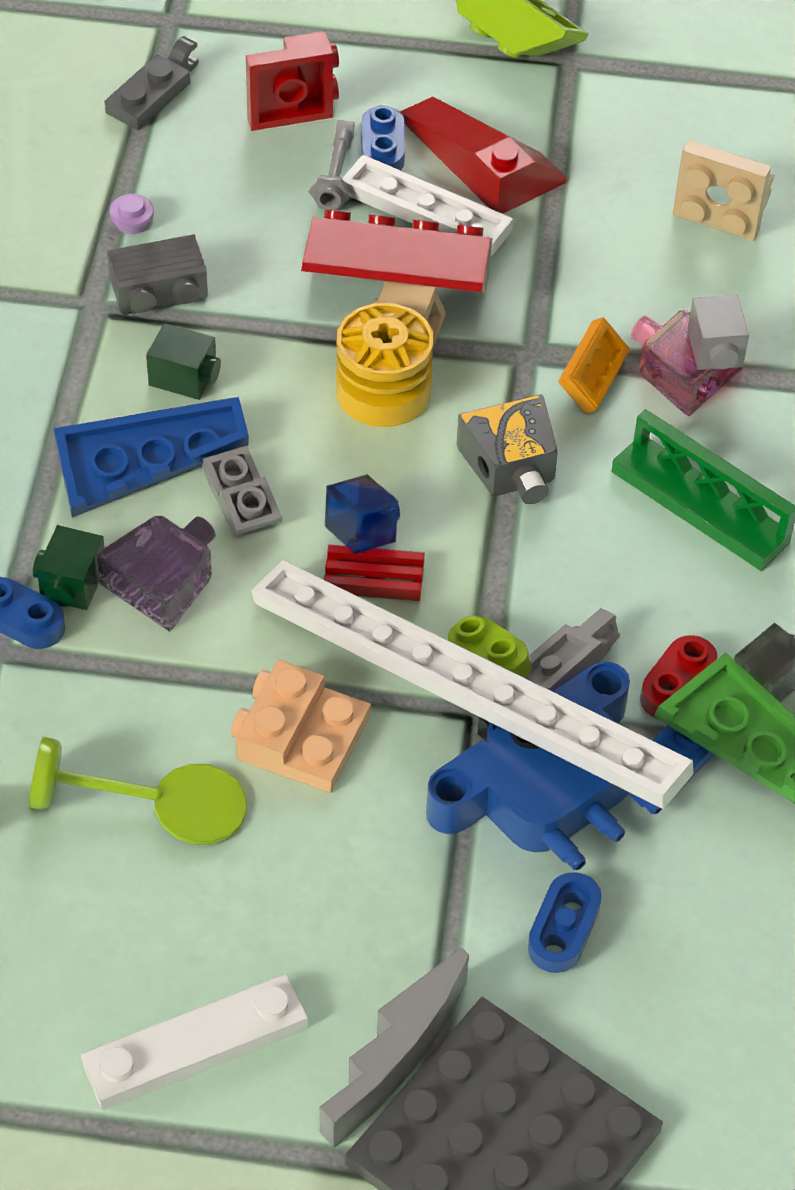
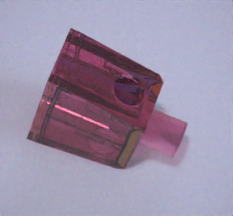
M679 311L663 326L645 315L637 321L631 332V338L643 345L639 371L643 378L687 416H691L742 370V367L697 370L687 330L690 311Z

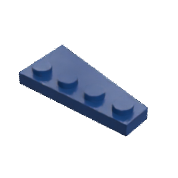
M239 397L54 428L55 442L72 518L202 465L204 458L249 445V435Z

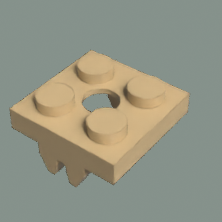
M688 140L682 150L673 215L754 241L760 230L763 211L772 192L770 187L775 175L770 174L771 166ZM711 186L724 188L731 201L726 204L713 201L708 195V188Z

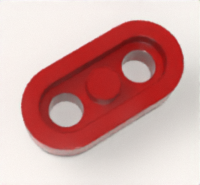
M686 635L674 640L643 680L640 695L643 709L650 716L654 717L659 705L717 660L718 656L715 647L705 638L695 635ZM669 686L672 691L664 690L661 687Z

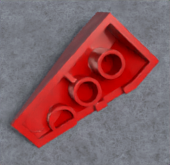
M433 96L400 111L404 118V124L492 210L504 214L566 183L567 177L541 152Z

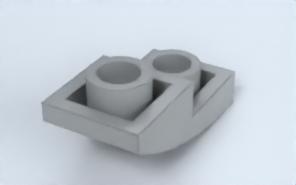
M248 446L203 459L202 469L225 518L236 535L282 521L281 513L265 477H260Z

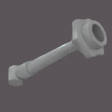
M337 120L328 176L320 175L308 190L319 208L340 210L344 203L352 196L340 174L346 151L349 149L351 139L354 136L355 122Z

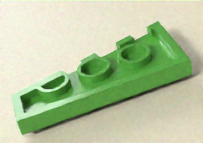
M724 653L658 706L654 715L655 718L795 804V716L727 653Z

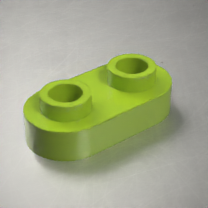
M478 616L465 617L456 623L448 633V641L523 678H526L531 671L532 664L526 644L488 618Z

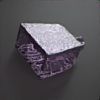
M154 516L97 554L100 585L170 632L210 581L212 575L211 550L207 545L215 539V531L208 521L199 516L192 519L184 528H180L164 516Z

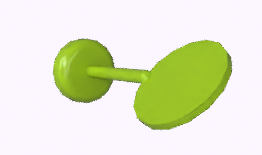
M42 736L29 797L30 808H48L53 800L57 782L154 800V813L162 828L174 838L192 845H212L229 839L240 829L246 816V794L240 783L223 769L209 764H188L173 769L161 779L158 787L59 770L62 756L61 743L56 739Z

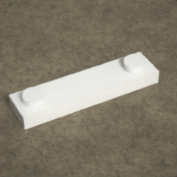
M362 155L342 178L352 194L351 198L412 224L413 220L438 222L439 232L455 234L457 225L484 228L483 237L493 238L491 257L512 232L513 218L365 155Z
M283 974L80 1054L82 1066L103 1111L308 1029V1017L287 975Z

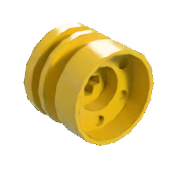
M373 303L362 306L343 319L337 329L336 398L344 412L356 421L373 427H394L411 422L424 412L431 400L433 331L427 320L414 309L396 303Z

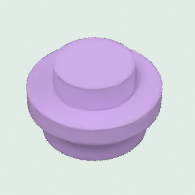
M138 194L120 196L110 205V218L119 231L126 234H138L145 231L154 215L151 201Z

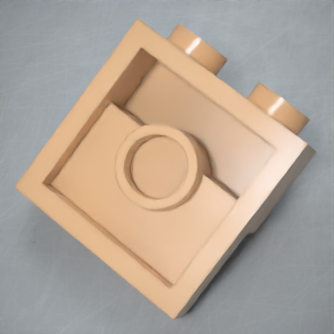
M278 659L271 672L263 669L257 676L252 696L256 700L250 710L241 708L234 719L231 735L236 738L237 759L331 793L371 716V704L325 688L324 675Z

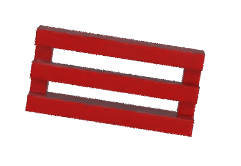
M328 544L324 580L355 596L420 601L425 553ZM336 574H341V575L364 576V578L344 577V576H335V575H336ZM384 578L412 580V582L384 580Z

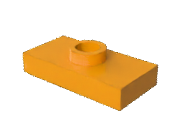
M604 317L591 322L558 381L585 414L598 409L630 351L628 345Z

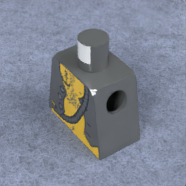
M542 394L458 414L457 448L490 494L499 496L518 491L525 504H536L548 495L549 490L546 483H550L555 479L558 453L545 399Z

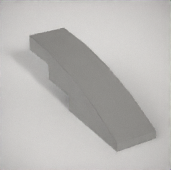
M463 948L452 954L378 1009L377 1037L349 1057V1085L320 1106V1133L333 1148L385 1103L414 1071L445 1026L467 982L469 954Z

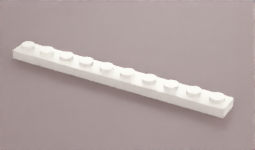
M284 560L252 589L254 604L662 809L669 804L693 775V760Z

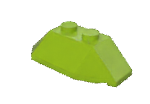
M456 0L458 13L471 22L470 29L481 36L495 39L499 42L497 48L513 58H519L520 55L538 57L584 42L589 35L585 30L575 25L542 0Z

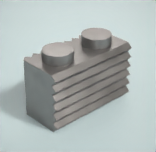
M195 234L107 250L109 277L120 313L126 315L128 312H147L155 307L162 308L164 305L170 307L173 303L176 305L180 303L189 304L196 302L199 298L205 300L208 297L206 265H204Z

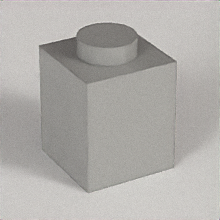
M725 295L693 298L687 330L697 370L743 367L749 333L739 296Z

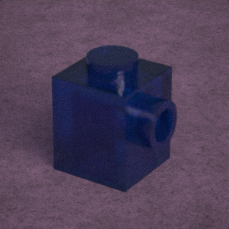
M366 474L326 486L325 527L354 554L396 542L397 521L400 518L398 500L373 478Z

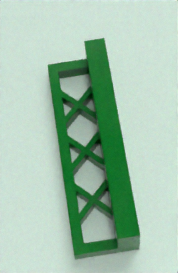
M647 409L637 416L634 440L613 459L611 472L762 572L790 544L795 524V505ZM650 432L660 438L665 448L649 438ZM687 456L697 462L702 472L692 466ZM725 481L736 488L740 497L729 490ZM763 506L780 516L779 523L768 516Z

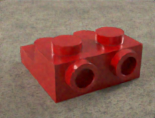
M325 31L283 37L284 49L246 55L247 120L251 131L333 118V100L339 99L338 82L335 74H333V68L339 67V54L336 43L328 41Z

